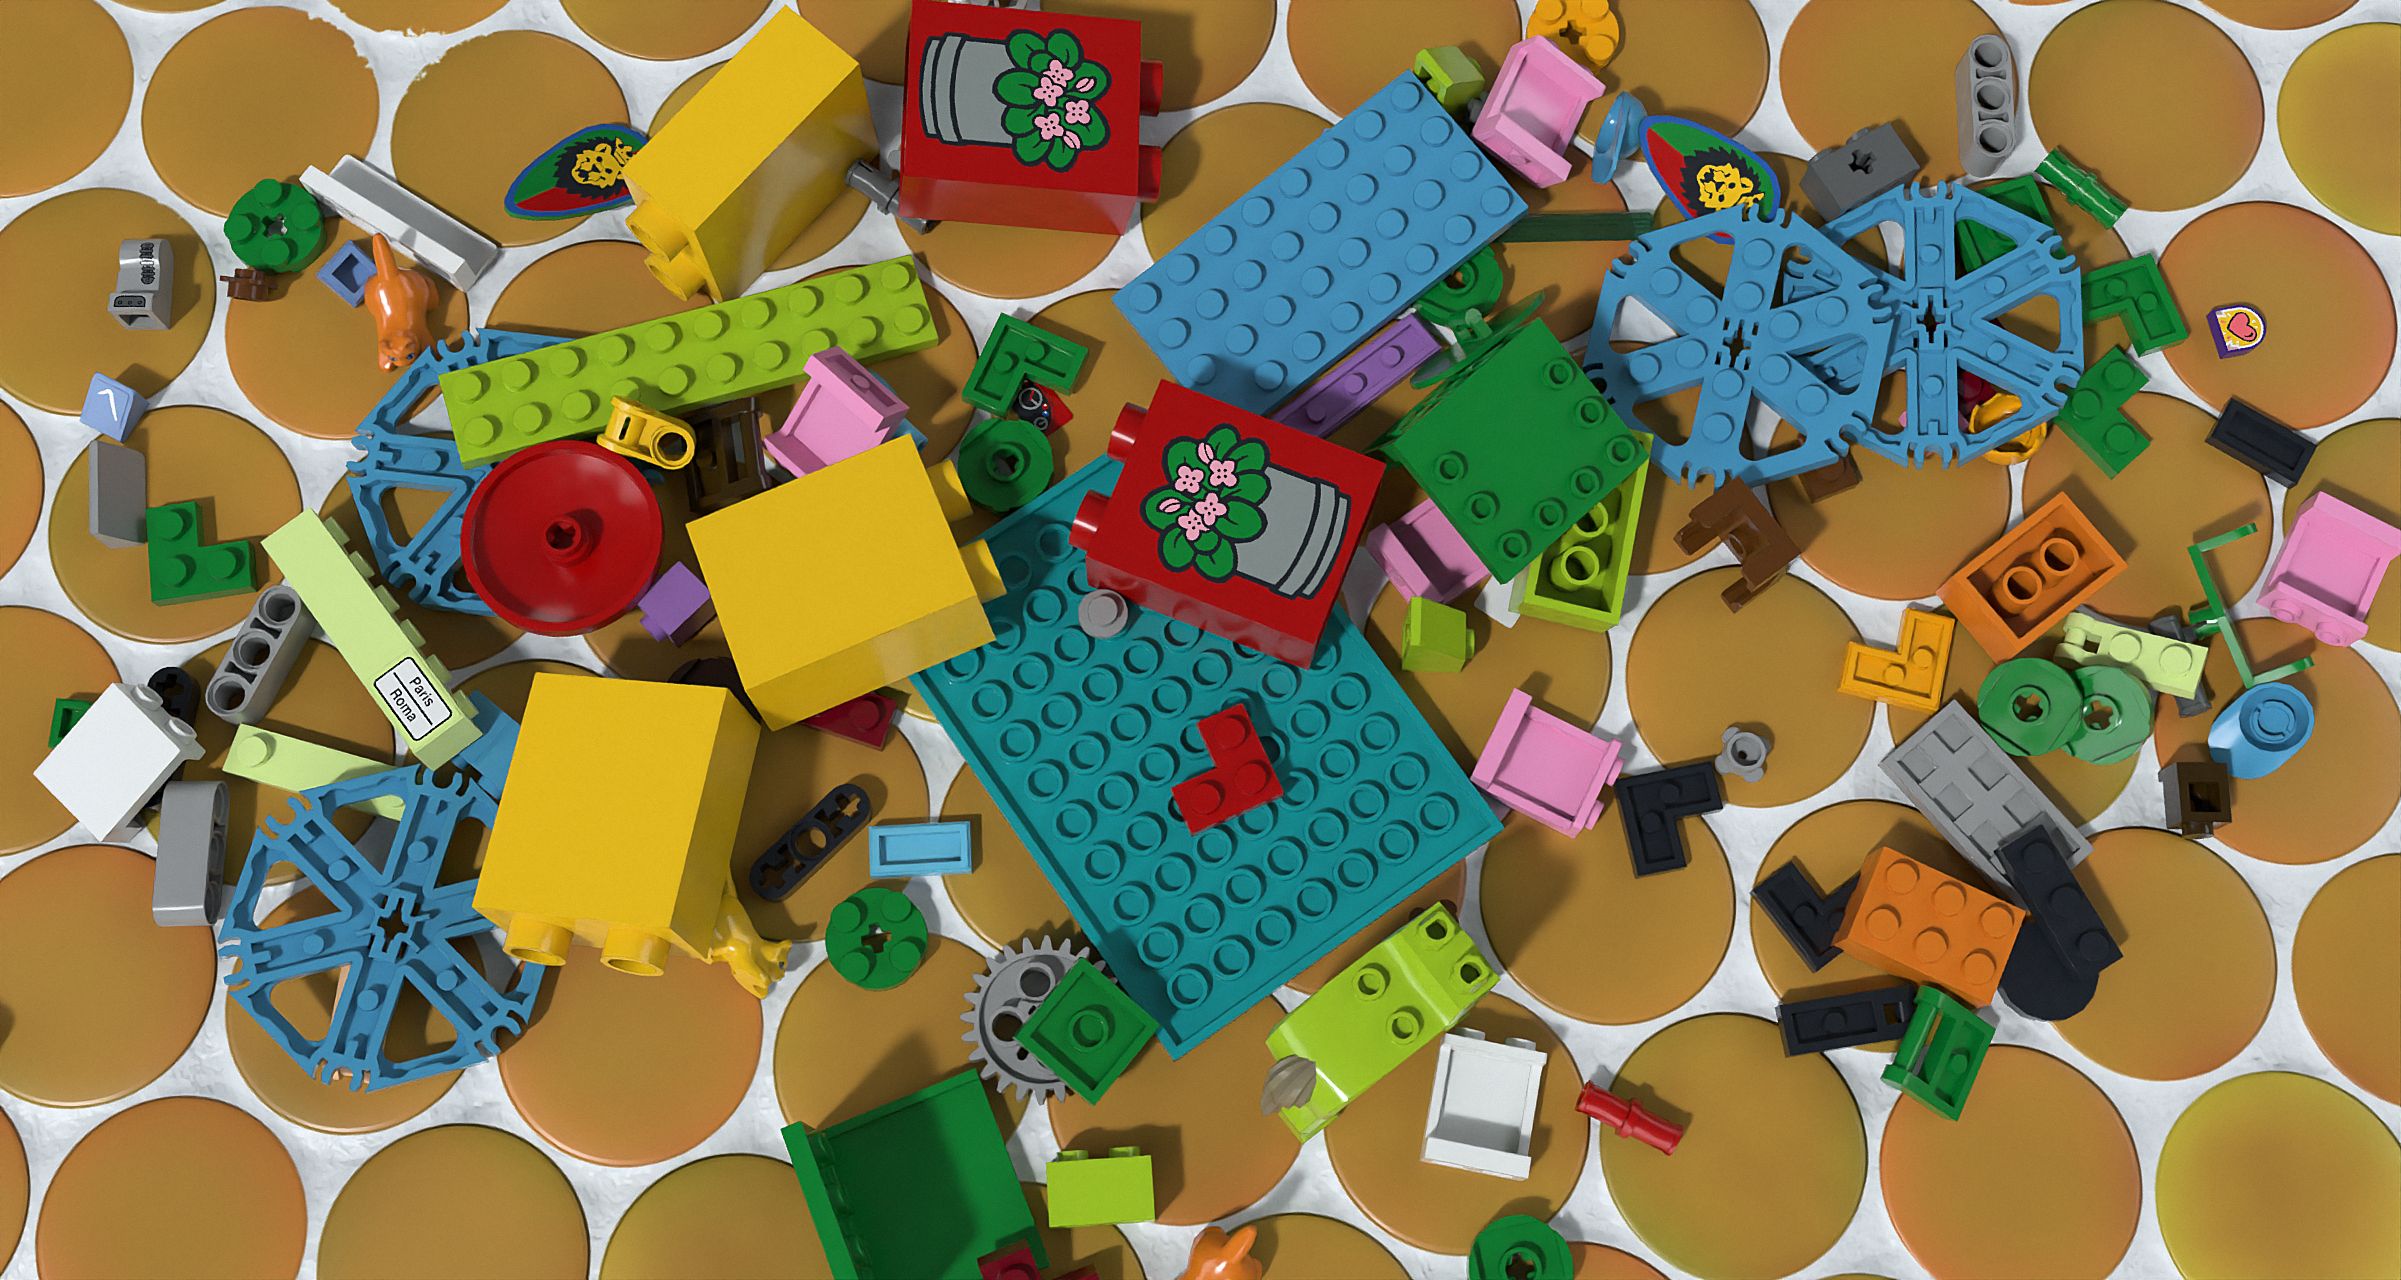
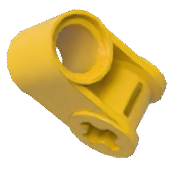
M612 396L611 404L614 408L605 432L598 434L596 442L599 445L616 453L639 458L666 469L682 468L690 462L694 456L697 439L695 431L688 423L658 412L650 406L628 397ZM627 417H630L631 421L626 434L622 435L621 431ZM670 432L682 435L687 443L686 451L675 456L667 454L660 447L659 439L661 436Z

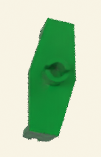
M2255 523L2187 547L2210 604L2194 611H2188L2190 623L2193 625L2204 620L2207 621V624L2193 629L2199 641L2222 632L2247 690L2315 665L2310 655L2255 674L2230 611L2204 552L2258 532Z

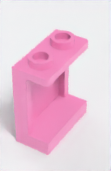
M1540 35L1533 36L1512 45L1469 138L1538 190L1564 182L1572 165L1563 159L1562 156L1586 104L1590 100L1601 97L1606 86L1594 77L1589 68L1577 64L1560 51L1559 46L1554 41Z
M836 346L811 354L803 368L811 376L810 381L783 427L778 432L766 435L762 441V446L773 455V459L779 466L791 471L797 478H800L890 441L910 408L840 346Z
M2319 491L2299 506L2255 603L2269 609L2270 614L2278 620L2287 623H2297L2315 632V636L2326 644L2346 648L2366 636L2369 626L2363 623L2390 560L2401 554V530Z
M1430 498L1390 526H1387L1385 522L1371 531L1367 537L1365 549L1408 604L1411 596L1449 606L1492 575Z
M1514 688L1469 780L1478 792L1574 839L1583 827L1592 830L1604 806L1603 802L1597 800L1599 792L1604 783L1610 786L1614 784L1624 764L1625 759L1617 756L1623 742L1616 738H1613L1610 743L1556 718L1530 705L1532 696Z

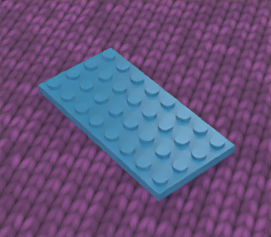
M1407 69L1115 293L1111 300L1180 386L1266 417L1526 216L1529 206L1412 71Z

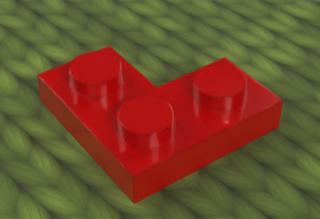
M1243 703L1196 723V728L1215 769L1171 788L1172 796L1191 837L1284 796V791Z

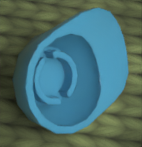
M1622 91L1613 102L1594 144L1591 178L1597 184H1606L1611 180L1618 160H1623L1640 148L1637 130L1640 121L1647 116V112L1642 102L1627 91Z
M2278 682L2259 684L2246 691L2224 710L2212 724L2208 738L2210 755L2215 763H2227V772L2232 777L2246 780L2262 778L2277 770L2300 750L2311 737L2315 723L2313 707L2306 696L2291 685Z

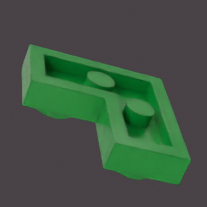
M2151 253L2081 275L2082 327L2120 316L2138 358L2181 345L2189 338Z
M1001 312L961 393L962 402L1006 420L1025 379L1070 397L1089 357V349Z
M2116 347L2080 377L2076 388L2069 387L2063 392L2068 396L2064 408L2059 410L2058 415L2051 418L2111 480L2151 445L2118 411L2125 402L2150 380Z
M195 501L146 508L151 602L161 607L258 592L255 549L251 542L244 540L205 546L202 507Z

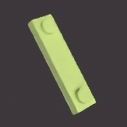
M240 723L222 770L229 775L300 794L299 791L394 770L398 769V767ZM418 774L416 785L423 784V774ZM389 795L343 807L400 823L406 805L401 798Z

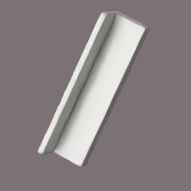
M350 155L343 156L329 175L310 165L299 178L303 186L317 202L372 236L376 233L383 234L391 248L464 293L469 291L498 253L496 245Z

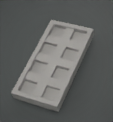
M1955 699L1878 765L2003 901L2024 911H2027L2028 907L1993 851L2031 827L2042 824L2070 870L2074 869L2095 850Z

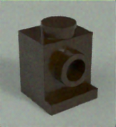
M2176 762L2158 772V781L2163 782L2167 829H2181L2182 838L2205 839L2213 837L2214 830L2232 823L2227 763ZM2190 799L2195 804V812H2191Z

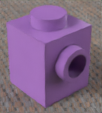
M680 561L664 575L658 574L646 595L637 604L645 615L639 621L641 625L659 643L667 637L678 648L717 613L709 589Z

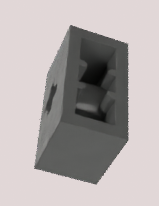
M1887 122L1873 131L1870 127L1857 131L1846 141L1845 146L1834 152L1831 148H1826L1814 155L1807 162L1809 168L1799 186L1824 222L1828 224L1905 183L1904 188H1906L1920 166L1893 127Z

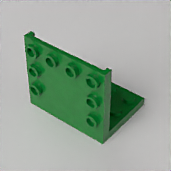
M1540 317L1513 329L1479 358L1449 376L1360 452V454L1386 463L1384 473L1394 466L1399 468L1404 465L1500 585L1507 584L1650 457Z
M976 1068L821 1131L802 1121L780 1129L834 1280H984L976 1258L1024 1238L1028 1241L1039 1271L1051 1266Z

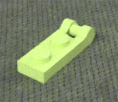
M2073 612L2067 615L2063 626L2066 636L2064 642L2056 647L2053 656L2055 663L2073 670L2098 664L2124 667L2148 689L2194 700L2208 657V648L2099 622L2082 613ZM2085 640L2100 643L2097 654L2083 650Z

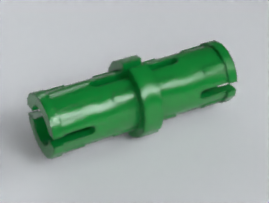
M2056 147L2034 170V172L2049 181L2067 197L2064 201L2071 206L2076 204L2082 210H2085L2106 230H2109L2129 207L2096 181L2098 176L2091 171L2087 174L2067 159Z

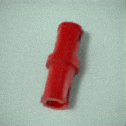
M1590 1080L1582 1088L1575 1105V1111L1582 1112L1615 1128V1135L1623 1139L1631 1136L1662 1151L1667 1156L1673 1154L1683 1133L1682 1125L1675 1124L1643 1108L1642 1101L1634 1097L1628 1101L1595 1085Z

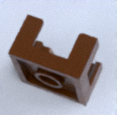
M1739 476L1694 507L1688 515L1692 522L1679 530L1673 538L1686 555L1691 556L1719 536L1742 565L1741 574L1743 577L1721 594V599L1734 614L1779 582L1802 554L1800 549Z

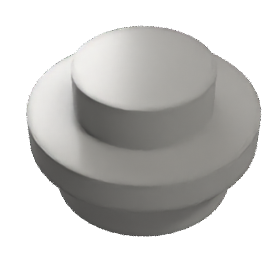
M1099 589L1090 592L1083 598L1078 609V619L1082 629L1088 635L1098 639H1108L1118 635L1124 629L1128 619V609L1125 601L1119 594L1111 590Z

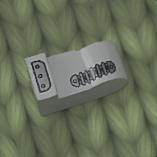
M125 239L122 241L119 250L120 272H118L116 293L109 294L108 312L126 330H169L174 272V256L171 245L166 239ZM138 315H148L149 317H140Z

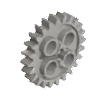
M1045 935L1041 949L1034 950L1030 940L1026 937L1023 938V953L1016 955L1012 948L1006 944L1003 946L1005 962L1000 964L993 958L988 957L986 959L988 967L992 972L989 977L976 973L973 974L972 978L981 990L979 993H964V999L975 1006V1010L960 1014V1020L974 1025V1030L965 1033L961 1038L964 1043H978L979 1047L968 1058L971 1063L984 1060L988 1062L980 1075L984 1080L990 1079L996 1074L1001 1076L997 1086L999 1093H1004L1014 1084L1017 1086L1016 1099L1018 1102H1022L1029 1090L1035 1091L1039 1105H1044L1048 1091H1055L1060 1103H1065L1066 1087L1068 1086L1050 1070L1042 1067L1038 1060L1030 1053L1024 1060H1019L1017 1054L1022 1046L1015 1040L1011 1042L999 1040L995 1036V1026L1005 1016H1015L1024 1024L1079 957H1084L1087 961L1089 960L1090 948L1085 947L1077 956L1071 955V940L1066 938L1059 951L1053 950L1049 935ZM1101 960L1093 966L1103 974L1107 965L1104 960ZM1034 972L1043 973L1050 978L1049 990L1040 997H1030L1022 991L1024 979ZM1117 977L1108 978L1116 986L1119 984Z

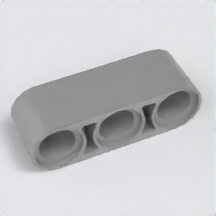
M1984 34L1972 41L1955 70L1959 159L1961 166L1967 173L1979 178L1989 177L1996 173L2014 148L2016 140L2010 49L2007 43L2000 37ZM1976 60L1982 61L1988 67H1983ZM1979 102L1985 103L1991 110L1985 109ZM1980 144L1987 145L1994 153L1986 151Z
M276 585L266 589L260 595L207 687L205 698L209 709L235 727H239L240 723L254 726L262 720L315 628L317 620L294 589L285 585ZM295 604L293 615L289 619L279 622L280 612L288 605ZM270 647L268 659L264 663L254 666V659L257 653L264 648ZM245 691L243 703L236 709L229 710L231 698L238 692Z
M169 781L166 784L162 798L152 899L153 918L159 927L214 926L218 920L221 908L230 810L229 790L224 781Z

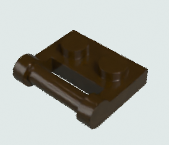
M740 398L682 419L692 427L697 439L694 456L684 466L690 512L705 515L773 489L772 477L766 475L759 418L763 416V411L759 398ZM740 422L747 478L741 480L738 477L731 425ZM680 435L682 451L685 452L687 443L684 437Z

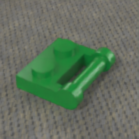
M1921 985L1914 998V1002L1918 1005L1892 1065L1886 1064L1880 1080L1888 1086L1902 1091L1942 1119L1957 1122L1996 1029L1943 992ZM1938 1014L1942 1019L1916 1077L1912 1074V1071Z

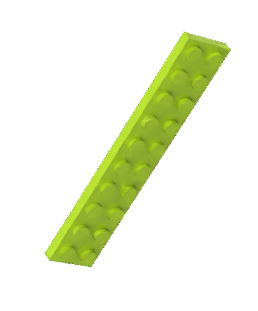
M909 254L439 374L438 379L460 460L464 470L505 460L511 455L537 444L560 440L578 441L604 433L614 408L611 404L613 395L628 397L646 404L658 412L673 416L810 380L811 376L803 368L811 354L836 346H840L863 366L938 346L939 338L912 255ZM630 417L626 418L622 429L627 428L629 426V423L631 421Z

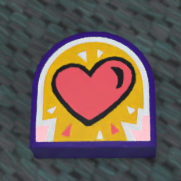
M2236 305L2215 309L2206 316L2220 359L2248 354L2265 337L2266 326L2263 318L2257 311L2248 306Z

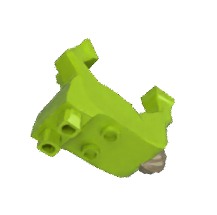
M1440 902L1431 906L1355 961L1287 1014L1269 1032L1265 1043L1277 1063L1268 1070L1260 1101L1263 1116H1268L1281 1109L1278 1113L1279 1117L1302 1145L1340 1116L1339 1111L1440 1032L1444 1029L1446 1032L1467 1018L1470 1015L1469 1010L1488 996L1489 991L1501 980L1473 940Z

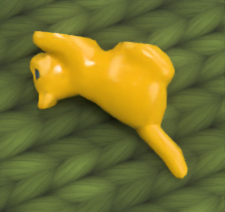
M729 863L707 959L701 960L708 964L719 961L728 962L734 978L750 993L764 1000L769 994L768 987L771 982H778L785 977L788 953L791 950L792 941L787 939L779 943H773L759 936L745 908L737 899V892Z

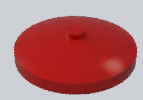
M575 440L551 441L528 447L511 455L497 465L482 480L472 495L463 517L460 536L461 556L465 572L472 587L484 603L504 621L521 630L549 637L578 636L594 632L614 623L633 609L646 595L659 572L663 560L666 539L665 522L658 499L649 483L637 468L624 457L605 447L589 442Z

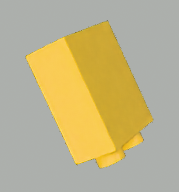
M785 4L620 170L637 206L625 219V223L634 236L652 252L644 260V263L650 272L670 292L685 302L700 288L718 303L739 298L848 186L844 180L853 163L857 162L859 158H863L869 164L880 153L860 64Z
M910 433L685 524L744 690L772 732L996 640L982 604L1007 594L984 538L958 548L949 524L974 514L951 459L925 469Z
M536 672L471 906L507 933L503 951L512 957L527 962L561 966L566 964L571 945L603 948L600 961L604 965L618 971L641 976L663 975L668 955L707 959L760 736V724L728 688Z

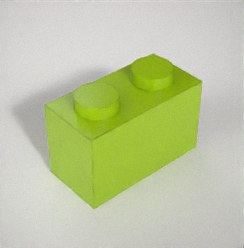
M1140 1147L1110 1148L1109 1158L1088 1159V1150L1057 1152V1162H1046L1049 1227L1051 1229L1155 1222L1151 1155L1141 1156Z

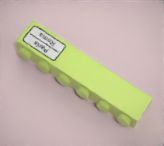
M309 507L260 543L413 754L434 772L483 735L472 720L479 712L461 689L453 694L446 685V682L453 678L435 654L426 658L420 650V647L427 642L409 619L400 623L394 615V612L401 607L382 584L375 589L368 580L375 572L357 550L349 554L343 545L350 541L340 525L332 516L323 521Z

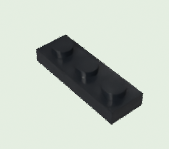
M2042 824L2031 827L1993 851L2074 983H2083L2124 957Z

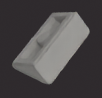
M94 440L90 441L89 533L110 549L142 546L146 543L145 456L136 450Z

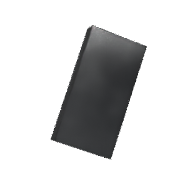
M2233 398L2224 404L2204 441L2288 489H2292L2298 484L2317 448V445Z

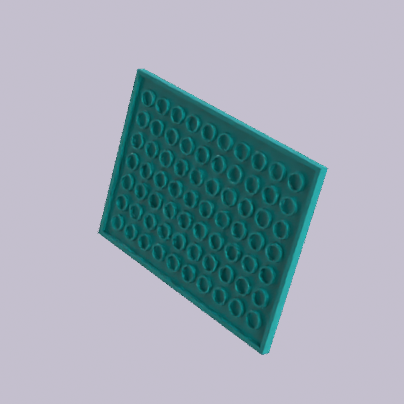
M1105 452L965 544L968 545L982 538L985 539L1007 592L1006 595L982 604L996 640L907 676V678L1096 951L1106 962L1114 977H1117L1119 984L1128 997L1160 1024L1154 1034L1175 1063L1499 835L1505 827L1337 601L1309 671L1125 599L1123 600L1127 605L1128 619L1124 629L1118 635L1108 639H1098L1088 635L1079 623L1078 609L1081 601L1087 594L1099 589L1088 586L1085 560L1087 552L1069 545V536L1078 509L1089 489L1110 497L1113 493L1125 464L1108 458L1106 456L1107 452ZM1243 703L1284 791V796L1191 837L1172 796L1171 788L1215 769L1196 728V723Z

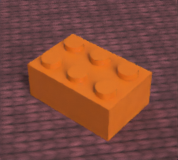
M2062 491L1955 573L1935 593L1999 666L2012 659L2128 568L2129 565Z
M1886 846L1867 855L1860 870L1861 877L1857 887L1851 893L1845 908V916L1840 929L1835 933L1830 946L1835 945L1844 950V953L1910 984H1915L1917 987L1925 985L1935 988L1969 1011L1991 1005L2026 911Z

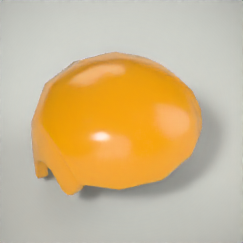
M1996 393L1983 404H1976L1971 413L1969 434H1978L2019 412L2021 409L2020 399L2016 395ZM2047 422L2032 428L1981 456L1988 462L2001 466L2025 462L2044 445Z

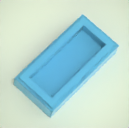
M970 821L870 826L869 857L871 879L973 874Z

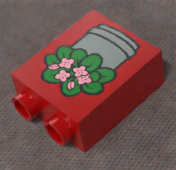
M912 0L905 44L898 217L1124 236L1135 203L1155 204L1157 202L1162 173L1161 147L1139 144L1140 116H1158L1163 91L1162 60L1141 58V21L931 0Z
M1161 378L1148 409L1127 402L1116 421L1106 456L1125 465L1111 497L1089 489L1076 514L1069 536V545L1087 552L1085 560L1088 586L1114 591L1127 601L1309 671L1378 498L1387 464Z

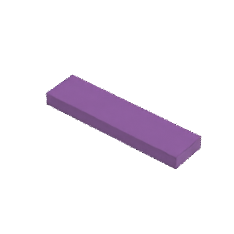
M1411 312L1269 419L1326 440L1440 354L1442 346Z

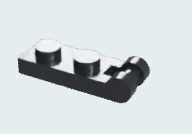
M1915 984L1789 1003L1775 1007L1785 1058L1903 1040L1915 1012L1914 998L1917 994ZM1893 1005L1897 1023L1887 1025L1883 1006Z

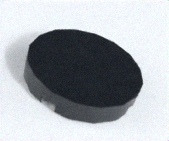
M2034 921L2020 927L1997 991L2004 1003L2023 1018L2047 1023L2060 1022L2084 1010L2095 995L2099 975L2097 973L2083 983H2074L2041 928Z

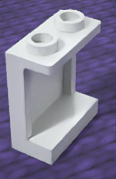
M113 682L33 773L100 842L129 843L142 828L133 819L135 815L184 760H200L206 753L194 740L197 737L194 729L181 719L171 717L161 707L163 703L162 698L153 689L141 683L129 685Z
M1456 1027L1454 1035L1445 1033L1440 1039L1419 1161L1517 1181L1528 1179L1531 1157H1528L1541 1071L1542 1067L1546 1065L1547 1053L1535 1051L1536 1043L1532 1041L1508 1037L1505 1038V1044L1503 1045L1484 1041V1032Z

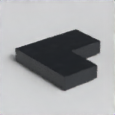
M1711 761L1616 779L1612 785L1635 879L1684 870L1687 865L1676 821L1719 813L1723 810Z
M1791 861L1749 892V894L1811 972L1816 973L1844 951L1835 945L1832 947L1830 945L1835 933L1840 929L1845 916V908L1851 893L1857 887L1861 873L1857 874L1822 901Z

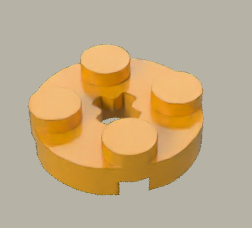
M1538 0L1527 24L1525 40L1536 35L1551 39L1559 46L1560 51L1577 64L1589 68L1595 77L1611 61L1615 54L1619 41V28L1614 14L1609 10L1607 0ZM1566 29H1574L1580 32L1582 36L1579 37L1578 44L1573 45L1570 44L1567 37H1561L1560 33L1566 32Z

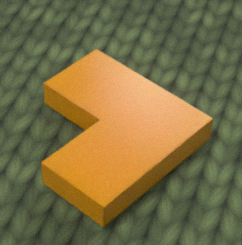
M1907 607L1902 612L1895 652L1849 641L1845 646L1837 691L1934 715L1939 707L1955 619Z

